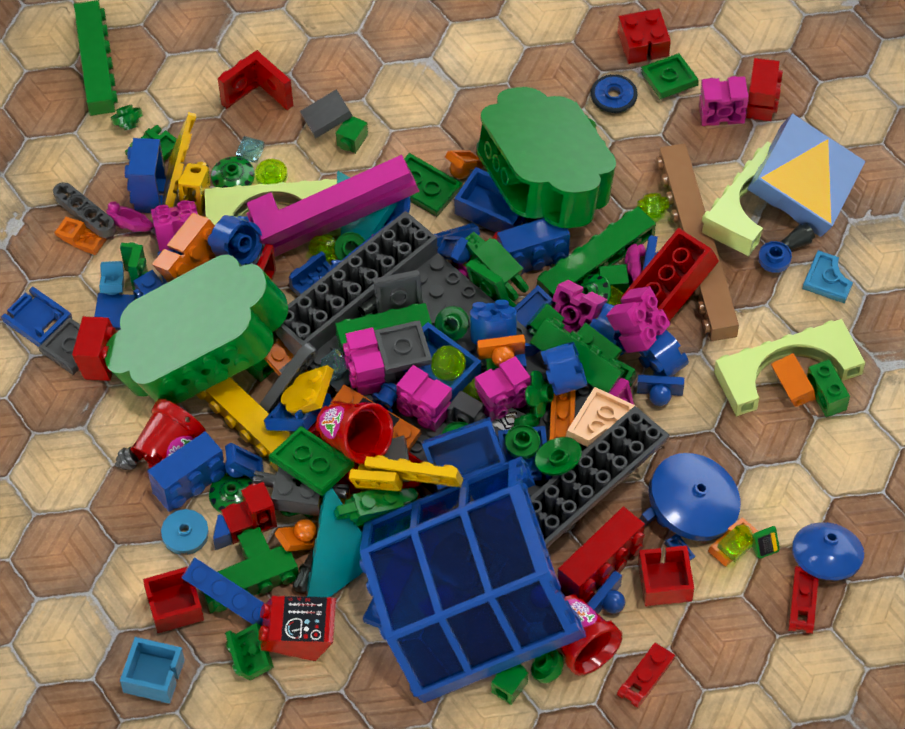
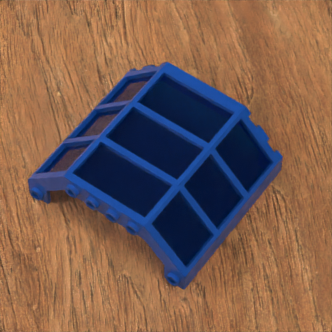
M521 456L464 480L461 488L447 487L364 523L360 545L362 560L359 563L363 573L368 578V582H366L367 590L375 601V604L372 606L377 618H380L382 625L379 626L380 634L389 644L405 674L413 696L419 698L424 703L586 637L579 614L571 607L568 600L565 601L561 591L558 592L561 589V585L556 577L528 493V488L534 486L535 482L528 463Z

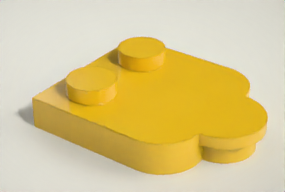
M325 365L300 374L293 382V385L289 386L282 394L281 403L286 406V410L295 416L298 410H302V413L305 414L322 408L334 369L329 365Z

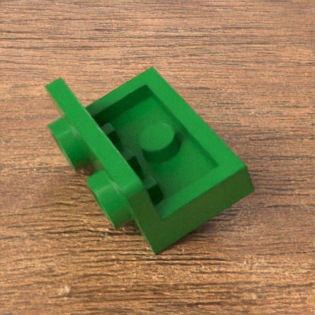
M122 242L120 244V251L124 269L129 271L132 290L134 291L133 280L149 272L147 270L143 245L133 242Z
M258 623L238 633L230 630L225 633L227 638L226 647L233 658V670L238 676L249 681L274 668L269 651L260 650L261 640L258 639L261 625Z

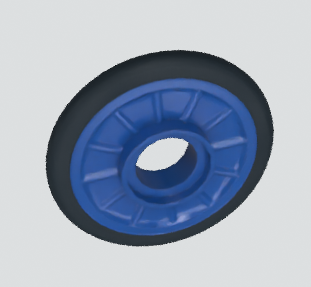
M610 74L599 78L591 88L593 103L599 109L609 113H620L630 109L638 97L635 84L627 77L617 74ZM615 90L618 91L620 95L613 97L610 96L608 93L610 91Z

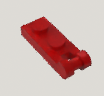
M795 566L788 631L796 632V629L805 630V633L813 634L819 578L807 573L798 566ZM798 615L807 616V621L798 620Z
M654 642L626 682L621 685L617 695L622 699L627 698L632 701L631 704L639 708L674 661L675 654ZM635 687L640 691L636 693L631 689Z

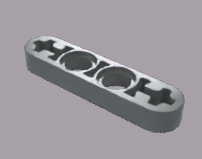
M63 182L53 188L56 202L79 221L84 222L85 226L97 236L109 238L115 233L114 220L71 184ZM75 202L83 203L79 207H72ZM89 213L97 214L93 218H86Z
M311 343L304 344L297 351L259 404L269 414L281 402L284 391L293 385L295 379L308 369L317 356L318 350Z

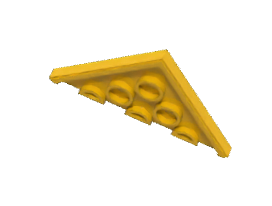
M190 112L187 114L169 158L162 205H168L169 208L174 206L175 193L184 167L182 163H184L192 136L190 132L197 117L196 114Z

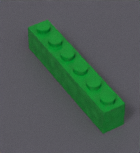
M99 0L74 3L89 114L93 116L115 112L114 104L118 103L116 90L112 91V87L116 86L114 73L110 74V70H113L112 57L107 56V53H111L109 40L105 41V37H109L107 24H103V21L106 20L105 8H100Z
M639 207L632 211H627L620 220L610 223L603 232L592 236L589 242L582 247L579 246L574 249L572 254L565 259H560L550 270L543 271L537 278V285L552 298L558 284L570 280L579 285L587 276L599 274V267L615 265L622 260L631 245L637 244L638 246L648 241L650 235L655 236L656 223Z

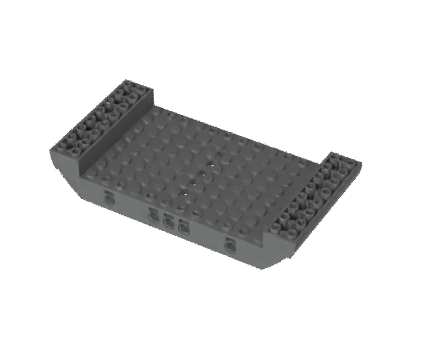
M405 211L289 303L287 317L275 332L293 355L306 343H311L318 350L317 356L307 370L310 371L325 365H329L334 369L327 390L331 397L334 398L343 385L351 388L349 381L350 372L344 364L336 336L335 323L345 319L352 320L363 317L358 307L373 297L375 293L374 278L419 270L423 303H426L434 327L436 316L442 309L448 306L462 308L467 313L470 322V311L473 303H495V301L437 252V237ZM517 321V335L523 334L525 343H530L533 335ZM469 325L466 334L462 338L453 341L478 358L477 344H474L470 339ZM541 351L525 357L527 373L530 375L532 371H539L548 381L546 375L548 367L544 364ZM486 359L480 360L481 374L486 372ZM404 371L387 375L385 373V383L397 385L406 373ZM474 382L468 388L474 391V393L471 395V397L475 398V391H477ZM588 382L586 387L576 390L575 417L594 389ZM372 394L363 395L371 401L373 400ZM397 400L391 407L393 414L421 430L422 434L409 452L423 462H428L422 446V441L441 435L447 425L457 422L455 418L451 422L447 417L437 431L434 432L430 428H423L417 422L418 418L415 416L406 417L401 414L397 409ZM551 402L546 404L545 414L540 418L537 427L545 426L547 442L550 440ZM526 404L524 407L516 408L515 410L528 414L531 406ZM636 406L630 409L589 446L586 447L579 443L582 455L578 464L573 469L564 474L551 475V479H546L545 474L541 473L542 480L534 481L535 485L528 488V493L547 548L668 441L669 434ZM494 426L495 432H496L497 437H498V430H502V429H500V428L497 427V426H496V427ZM421 483L432 494L447 488L438 489L436 484ZM496 483L468 494V503L487 496L490 487H495ZM459 498L444 505L451 511L459 508ZM486 505L468 512L474 532L498 554L509 558L526 560L528 563L532 562L516 511L510 514L504 521L487 515Z

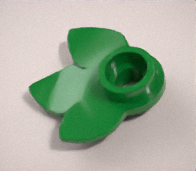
M532 371V383L525 390V399L529 406H535L536 417L541 418L545 414L546 404L554 399L552 384L544 381L539 371Z

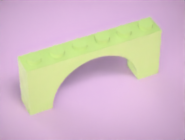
M768 141L762 148L756 150L752 161L748 160L746 162L743 172L737 173L731 186L727 185L722 197L715 200L711 211L707 210L701 221L704 223L702 228L703 234L747 256L759 244L763 228L754 223L745 214L740 204V198L749 191L747 190L759 166L768 155L771 145Z
M337 179L205 189L206 218H209L216 225L224 215L244 216L246 212H249L248 202L270 192L273 194L276 204L291 205L337 184ZM338 228L320 237L341 235V229Z
M831 320L821 326L809 327L800 333L788 334L773 342L766 341L760 346L751 349L745 348L739 353L730 356L724 355L716 360L714 373L735 415L739 416L757 410L759 396L755 382L758 375L770 363L792 353L795 356L809 357L820 362L829 359L841 381L862 375L865 361L843 320Z

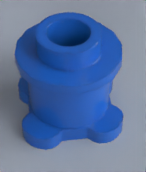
M383 383L379 393L372 394V401L380 404L392 413L391 407L398 398L396 385L393 383Z

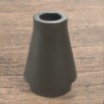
M807 223L799 224L780 242L787 245L790 250L812 243L815 234Z

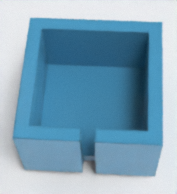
M135 637L120 678L123 693L170 704L177 685L176 679H179L185 661L182 647Z

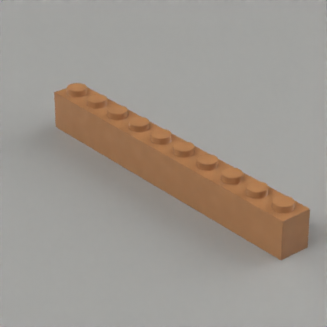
M686 143L660 147L659 156L656 157V164L658 170H662L661 182L662 186L666 187L668 191L666 192V199L668 205H672L671 216L673 223H677L678 228L712 248L719 260L693 293L699 299L697 307L699 314H703L704 332L709 334L710 341L735 338L738 335L739 323L714 239L702 233L704 223L701 221L706 211Z

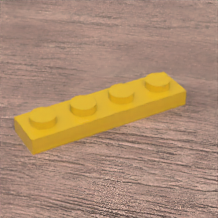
M380 455L375 457L366 456L364 466L369 471L397 472L402 480L460 488L463 482V477L459 470L452 465L441 467L434 466L429 462H421L419 464L402 458L397 461Z

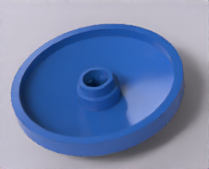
M693 453L672 455L659 464L650 478L648 492L655 514L668 529L681 537L695 541L717 539L728 531V528L736 522L739 516L741 501L734 480L722 466L705 456Z

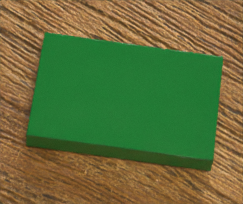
M409 153L404 160L412 172L420 191L410 196V202L438 217L458 194L463 183Z
M302 426L269 455L271 462L321 496L329 491L354 467L352 460Z

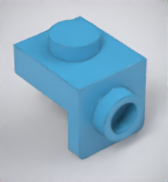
M101 262L100 293L116 295L119 292H123L125 283L123 262Z

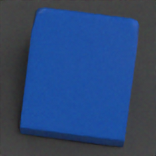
M221 514L217 516L213 537L215 550L232 544L230 530Z

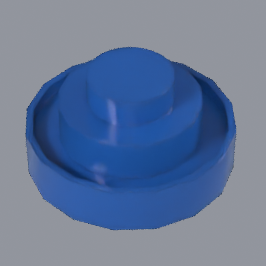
M771 241L761 247L758 255L759 263L766 271L779 273L785 271L790 266L792 252L784 243Z

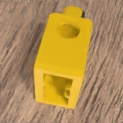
M205 162L187 164L178 182L179 201H194L197 213L202 216L205 208V189H210L209 166Z

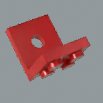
M258 50L245 59L238 61L235 66L228 71H224L217 78L221 105L226 109L258 86L286 110L294 106L291 79Z

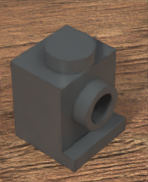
M462 391L457 394L447 408L448 420L451 422L455 418L457 422L471 424L485 419L486 416L484 414V403Z

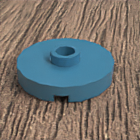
M184 509L175 511L165 519L161 528L163 543L167 549L175 554H193L202 549L208 540L209 530L207 521L203 515L194 510ZM184 528L188 529L186 532H181Z

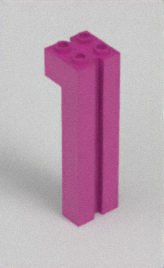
M399 155L280 210L277 207L273 194L270 192L248 202L249 212L246 213L249 221L255 223L262 232L260 243L273 245L276 257L420 191L402 155Z

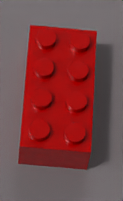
M678 228L622 297L630 289L650 286L658 300V310L663 309L670 322L719 260L712 248Z
M624 506L558 568L557 579L561 585L560 591L564 596L576 594L578 598L581 596L588 603L595 595V591L605 583L613 572L622 571L627 564V560L632 556L636 557L639 554V550L643 549L645 523Z

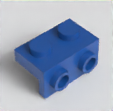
M321 251L317 255H313L308 259L307 263L291 272L289 285L290 289L297 296L312 286L306 283L308 280L327 273V267L331 265L326 261L325 253Z

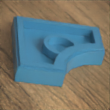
M818 250L802 289L845 304L853 282L845 278L840 272L838 266L839 257Z

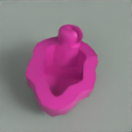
M114 201L108 203L106 213L114 220V224L117 227L126 228L133 232H148L152 230L154 224L144 214L128 207H120L119 203Z
M637 244L631 245L625 255L627 273L633 282L642 272L640 256L646 255L645 247L642 244L638 246Z

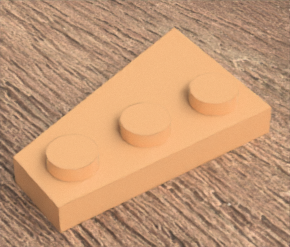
M594 387L567 430L565 437L572 438L587 447L635 405Z

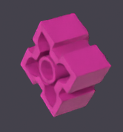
M745 76L728 77L726 81H720L719 78L702 79L699 99L702 126L719 125V122L727 121V124L745 123L748 104Z
M180 201L177 203V207L169 208L168 205H159L155 209H151L159 251H163V249L169 250L170 248L167 244L192 213L198 214L194 201Z
M567 280L558 284L552 298L556 305L552 308L565 318L562 321L565 324L563 328L571 333L572 331L578 332L585 322L590 325L592 320L600 315L607 299L594 292L584 294L582 293L584 287Z
M650 286L630 289L621 298L622 304L615 305L606 315L614 331H620L621 336L619 340L627 353L648 350L657 340L656 335H662L670 326V322L663 309L658 310V300Z
M368 328L346 333V343L342 344L344 351L343 359L346 369H349L350 372L349 381L351 388H356V391L361 395L379 392L381 385L385 383V366L378 349L374 329Z
M515 356L499 364V368L494 371L490 369L476 376L475 387L477 391H475V399L484 403V414L486 417H490L491 421L501 419L508 414V409L524 407L527 404L525 390L530 385V375Z
M412 365L396 385L398 395L397 409L406 417L415 416L418 418L417 422L423 428H430L436 432L448 417L447 408L451 404L452 388L437 379L435 381L429 378V374Z

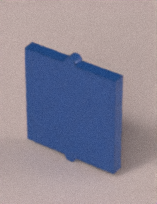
M98 293L94 317L109 318L112 326L116 330H121V315L136 297L119 293L116 295Z

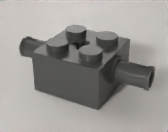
M280 467L276 474L255 471L254 475L256 476L253 477V484L264 482L266 487L273 488L271 499L275 510L319 516L324 495L321 496ZM336 483L332 487L339 498H348L346 494H349V484Z

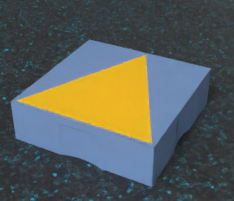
M792 113L780 126L769 147L765 161L759 166L747 190L770 205L783 210L796 222L802 225L807 223L815 234L822 237L835 223L865 160Z

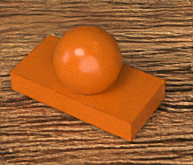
M450 150L445 155V158L451 162L449 167L450 174L456 179H464L470 174L471 169H475V167L482 169L484 166L479 157L470 150Z
M523 334L477 341L478 359L491 358L497 367H499V364L515 357V355L525 354V337Z
M301 519L296 522L294 527L278 528L274 534L286 552L309 550L314 548L317 529L311 520Z

